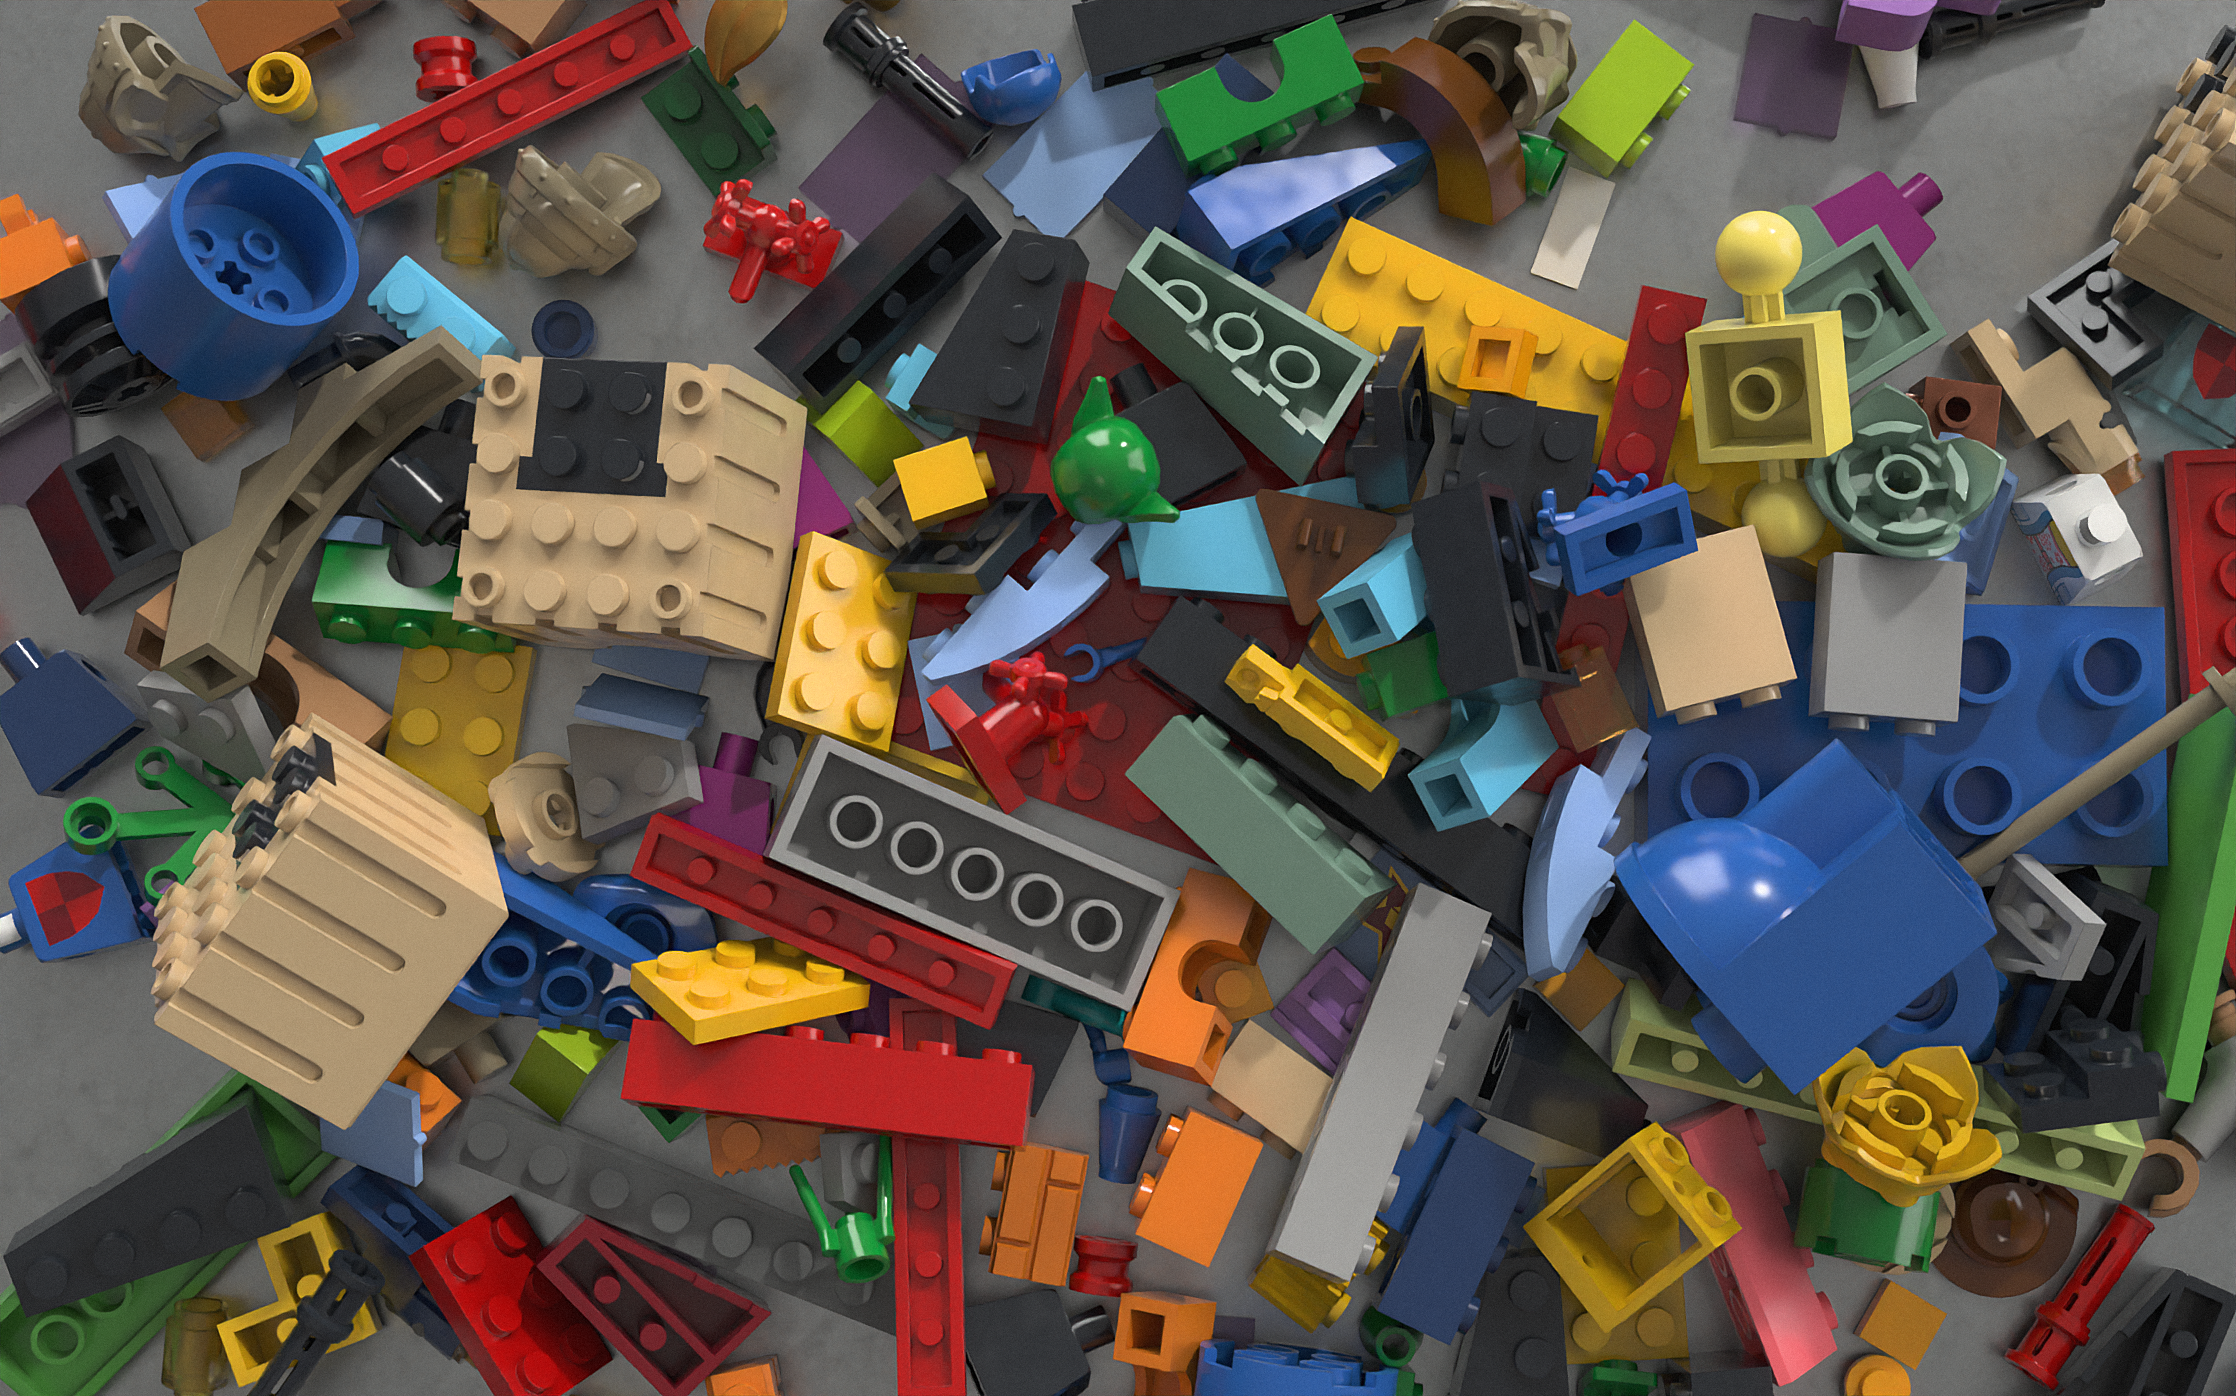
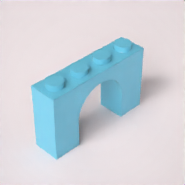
M1411 532L1391 540L1317 600L1347 659L1397 642L1409 631L1414 632L1418 636L1435 631L1434 623L1429 618L1425 609L1424 593L1427 585L1422 560L1414 549ZM1453 698L1451 699V720L1446 737L1408 776L1435 828L1439 832L1490 817L1559 748V745L1536 700L1508 706Z

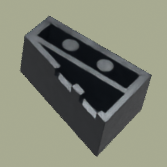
M2161 1267L2059 1379V1385L2055 1391H2049L2045 1396H2201L2236 1312V1295L2181 1270Z

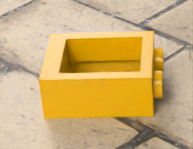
M1657 1121L1627 1139L1523 1226L1527 1234L1605 1334H1608L1742 1229L1732 1216V1210L1726 1198L1718 1190L1707 1185L1689 1162L1687 1151L1682 1143L1670 1133L1665 1132ZM1634 1161L1639 1164L1698 1239L1696 1243L1641 1286L1579 1209L1580 1205Z

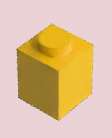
M967 436L893 460L912 521L917 530L988 508L989 503L985 490L997 486L986 451L982 450L972 453Z

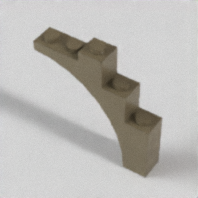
M440 325L359 372L345 363L300 388L289 444L241 470L231 525L183 551L159 668L207 703L255 680L258 677L268 635L285 594L307 554L336 512L367 475L408 435L442 408L483 383V379L480 378L481 360Z

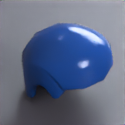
M1031 49L992 59L962 71L961 79L974 111L988 122L1007 126H1016L1036 119L1054 104L1061 86L1062 77L1053 53L1047 54L1049 63H1046L1038 49Z

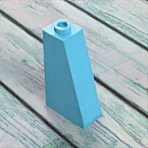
M1342 477L1279 491L1364 509L1363 503H1358L1355 478ZM1256 496L1180 511V519L1175 523H1128L1129 540L1118 542L1125 579L1138 578L1141 594L1196 596L1206 599L1290 605L1255 501Z

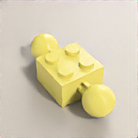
M1752 211L1736 217L1723 229L1715 249L1716 267L1721 278L1731 289L1742 294L1744 318L1714 320L1685 333L1699 464L1759 461L1761 482L1752 488L1744 501L1742 525L1745 527L1754 524L1761 552L1777 558H1792L1804 554L1813 548L1823 536L1827 525V518L1822 514L1810 496L1804 478L1801 477L1799 459L1828 457L1853 442L1841 310L1785 315L1783 289L1792 282L1802 262L1801 240L1793 225L1782 216L1768 211Z

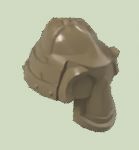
M1459 0L1457 5L1447 10L1440 17L1434 18V25L1427 40L1454 52L1486 79L1510 114L1513 121L1512 129L1517 131L1519 129L1535 131L1544 115L1567 100L1570 94L1567 83L1577 68L1578 58L1572 38L1569 35L1572 22L1566 14L1554 9L1538 8V6L1516 0Z
M112 15L111 17H106L105 22L98 27L99 32L95 40V48L88 62L87 82L80 94L78 116L87 129L91 131L92 137L100 140L113 153H152L161 156H168L170 154L171 159L183 161L196 143L219 130L220 121L216 111L223 105L238 102L244 91L211 73L187 64L171 45L140 21L130 16Z
M532 145L517 151L516 169L508 185L507 207L499 222L498 241L510 262L512 270H520L539 279L559 275L570 268L578 270L588 269L590 275L601 276L636 250V239L624 227L637 216L649 211L660 198L661 193L659 180L645 166L614 153L596 152L580 174L565 161L560 166Z

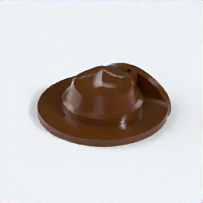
M1994 1168L1969 1179L1949 1183L1955 1200L1954 1218L1951 1219V1229L1946 1236L1948 1241L1942 1252L1931 1262L1933 1267L1949 1282L1963 1290L1980 1296L1992 1298L2014 1297L2042 1286L2063 1266L2074 1244L2077 1231V1214L2079 1211L2078 1198L2064 1186Z

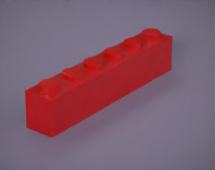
M655 1010L653 1020L633 1018L620 1098L632 1106L1017 1152L1026 1151L1035 1071L1032 1065L1021 1064V1053L1000 1049H983L981 1059L955 1056L956 1046L932 1041H917L915 1051L890 1049V1038L863 1033H852L849 1044L823 1041L825 1033L823 1030L794 1025L785 1026L784 1036L762 1034L757 1031L693 1045Z

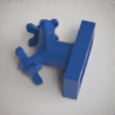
M1601 469L1593 474L1592 479L1596 486L1607 493V497L1590 496L1579 503L1575 511L1557 513V499L1554 488L1547 489L1541 494L1543 509L1537 513V530L1541 542L1546 546L1545 559L1550 566H1561L1565 588L1575 596L1583 595L1598 588L1600 593L1603 592L1607 597L1616 595L1623 590L1625 578L1698 551L1687 490L1675 482L1643 494L1642 490L1649 483L1646 474L1639 473L1631 478L1630 482L1620 481L1617 483L1608 471Z

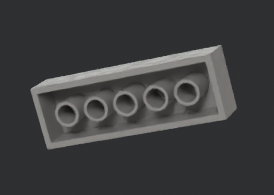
M823 734L814 736L763 852L765 857L1131 1012L1181 893L1180 890Z

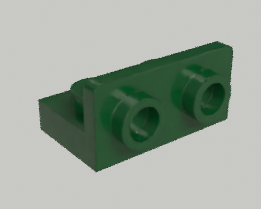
M696 44L686 51L691 62L642 96L641 100L716 200L720 194V186L723 182L730 181L736 184L740 179L749 180L778 159L770 142V139L777 135V132L756 103L746 109L732 90L740 85L735 75L730 78L726 87L714 79L708 66L706 55Z

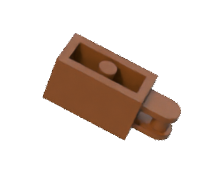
M208 0L195 7L194 10L226 74L244 92H247L249 72L259 58L273 52H287L297 56L306 63L356 38L357 36L348 19L379 4L383 0Z

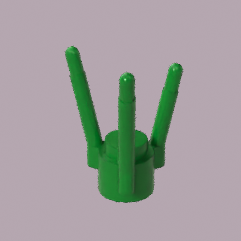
M880 1135L877 1217L875 1220L868 1213L844 1212L845 1216L840 1218L835 1223V1229H832L802 1168L794 1164L789 1169V1174L797 1188L800 1199L818 1234L822 1256L834 1258L837 1276L846 1283L858 1284L875 1280L884 1275L890 1268V1259L886 1245L896 1239L891 1219L893 1173L891 1136Z

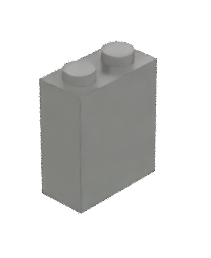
M1833 552L1818 560L1808 716L1829 718L1828 729L1850 732L1869 731L1870 721L1895 723L1894 734L1909 737H1935L1936 727L1958 722L1967 563L1939 560L1910 561L1888 556Z

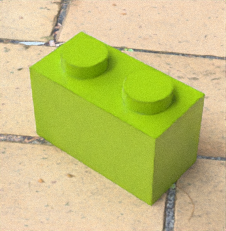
M1634 19L1557 116L1548 134L1607 179L1619 163H1622L1630 170L1653 140V138L1645 133L1648 126L1658 114L1668 121L1691 92L1682 83L1692 70L1694 64Z

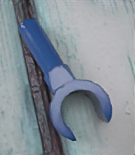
M1147 637L1099 650L1083 643L1069 647L1064 653L1066 658L1078 656L1082 652H1088L1093 658L1091 671L1086 675L1072 677L1071 680L1084 684L1093 683L1101 677L1105 667L1133 658Z
M1082 1023L1090 1041L1089 1045L1093 1054L1097 1079L1106 1086L1130 1083L1132 1077L1128 1052L1124 1048L1107 1050L1103 1031Z

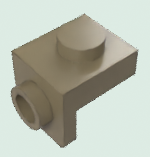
M897 471L868 499L862 496L854 504L858 513L863 517L856 525V528L881 553L891 546L900 554L919 532H930L936 526L933 525L920 530L916 529Z

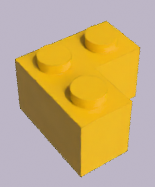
M330 1211L317 1214L294 1223L288 1228L256 1238L278 1301L216 1325L239 1388L257 1381L264 1372L267 1364L273 1359L298 1322L296 1319L298 1303L304 1296L313 1295L329 1272L328 1260L332 1254L338 1249L355 1253L346 1225ZM347 1289L341 1290L335 1300H341ZM369 1295L353 1318L354 1330L350 1336L339 1344H331L325 1354L363 1340L383 1329L371 1295ZM294 1359L287 1369L294 1367L298 1360Z

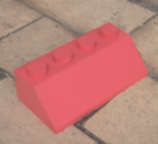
M1722 1100L1659 1125L1665 1132L1670 1133L1682 1143L1687 1151L1691 1165L1708 1186L1715 1188L1726 1198L1731 1207L1732 1216L1742 1227L1739 1232L1709 1254L1707 1258L1742 1348L1771 1366L1772 1383L1781 1387L1793 1382L1838 1350L1831 1333L1832 1330L1839 1327L1838 1321L1828 1297L1823 1291L1815 1292L1807 1269L1814 1267L1811 1250L1793 1247L1796 1231H1791L1783 1211L1784 1207L1790 1205L1789 1195L1778 1171L1775 1168L1767 1170L1759 1146L1766 1144V1138L1756 1113L1751 1107L1744 1110L1741 1104Z

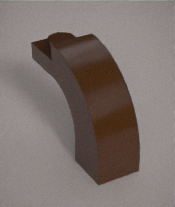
M1414 37L1392 53L1382 47H1367L1359 49L1353 54V60L1365 82L1358 102L1385 108L1401 115L1421 133L1430 147L1437 168L1439 213L1494 226L1526 201L1525 161L1517 130L1512 129V118L1492 86L1468 62L1447 48L1418 37Z

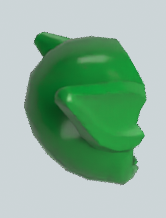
M1102 376L1093 377L1086 396L1074 417L1071 437L1060 447L1051 461L1050 477L1057 497L1070 515L1077 522L1084 524H1102L1113 520L1122 523H1175L1180 519V511L1157 492L1160 484L1161 468L1152 443L1135 423L1123 417L1114 416L1106 378Z

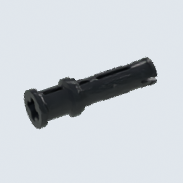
M2001 0L1996 12L1990 16L1935 6L1923 36L1919 41L1918 55L1923 60L1937 58L1941 50L1967 43L1973 47L1984 46L1995 37L1997 32L2046 21L2089 8H2099L2105 4V0Z
M855 2L846 7L828 28L823 39V45L831 52L839 50L863 71L862 79L867 84L877 88L885 86L914 111L921 120L931 126L962 153L967 161L976 158L994 135L993 129L980 121L955 99L948 90L939 85L908 57L909 49L907 48V43L898 36L889 37L867 17L868 9L860 2Z
M342 1249L336 1250L328 1260L329 1272L313 1295L304 1296L298 1303L296 1312L297 1324L273 1359L267 1364L264 1372L247 1396H296L331 1344H339L341 1341L346 1340L353 1332L354 1324L352 1320L369 1295L378 1294L385 1285V1277L382 1272L370 1261L354 1252ZM347 1289L341 1300H335L341 1290ZM297 1359L298 1362L275 1394L271 1393L291 1362Z

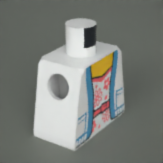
M2064 474L2012 501L2010 513L2060 606H2071L2117 583L2143 557L2142 548L2127 522L2125 513L2119 507L2105 479L2100 474Z

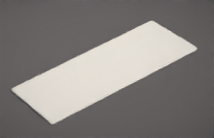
M1573 167L1568 168L1531 273L1578 289L1616 184L1614 182Z

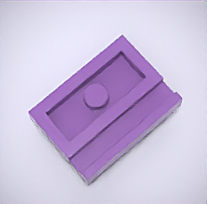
M1334 946L1270 1012V1016L1334 1076L1372 981Z

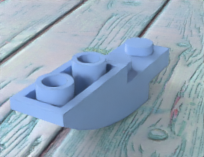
M1075 520L1070 527V531L1076 537L1060 555L1055 550L1050 549L1037 562L1027 576L1034 583L1028 591L1007 574L1002 583L986 595L973 596L965 607L971 614L967 621L955 634L948 628L943 630L923 653L922 657L928 662L927 666L921 671L924 678L934 687L968 679L987 671L992 661L999 659L1009 662L1028 653L1061 631L1083 613L1109 587L1110 577L1096 566L1095 563L1128 527V523L1113 520L1102 524H1084Z
M1632 724L1623 727L1604 739L1590 769L1580 764L1557 777L1543 807L1532 842L1523 902V937L1528 976L1538 982L1564 972L1569 973L1574 969L1587 947L1588 940L1582 937L1591 917H1597L1605 909L1614 893L1615 884L1610 881V878L1615 870L1613 863L1615 857L1601 848L1609 842L1620 823L1621 816L1615 813V810L1623 794H1629L1634 790L1647 769L1648 762L1642 756L1652 738Z

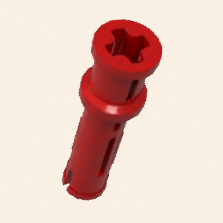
M2119 1203L2116 1206V1211L2090 1249L2082 1257L2081 1262L2054 1301L2045 1300L2043 1304L2039 1303L2036 1307L2034 1314L2037 1320L2017 1349L2008 1348L2003 1355V1358L2012 1367L2051 1392H2054L2059 1385L2056 1376L2076 1346L2085 1347L2090 1340L2088 1335L2091 1330L2087 1327V1324L2113 1286L2119 1281L2122 1273L2148 1235L2152 1234L2155 1230L2152 1222L2124 1204Z

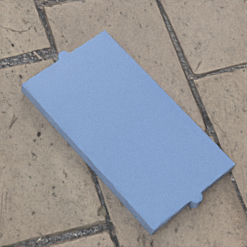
M1085 72L982 175V178L1013 207V215L1016 219L1025 218L1041 234L1067 238L1103 201V194L1161 129L1162 126L1154 111L1155 93L1158 91L1153 87V78L1147 77L1092 92L1087 72Z

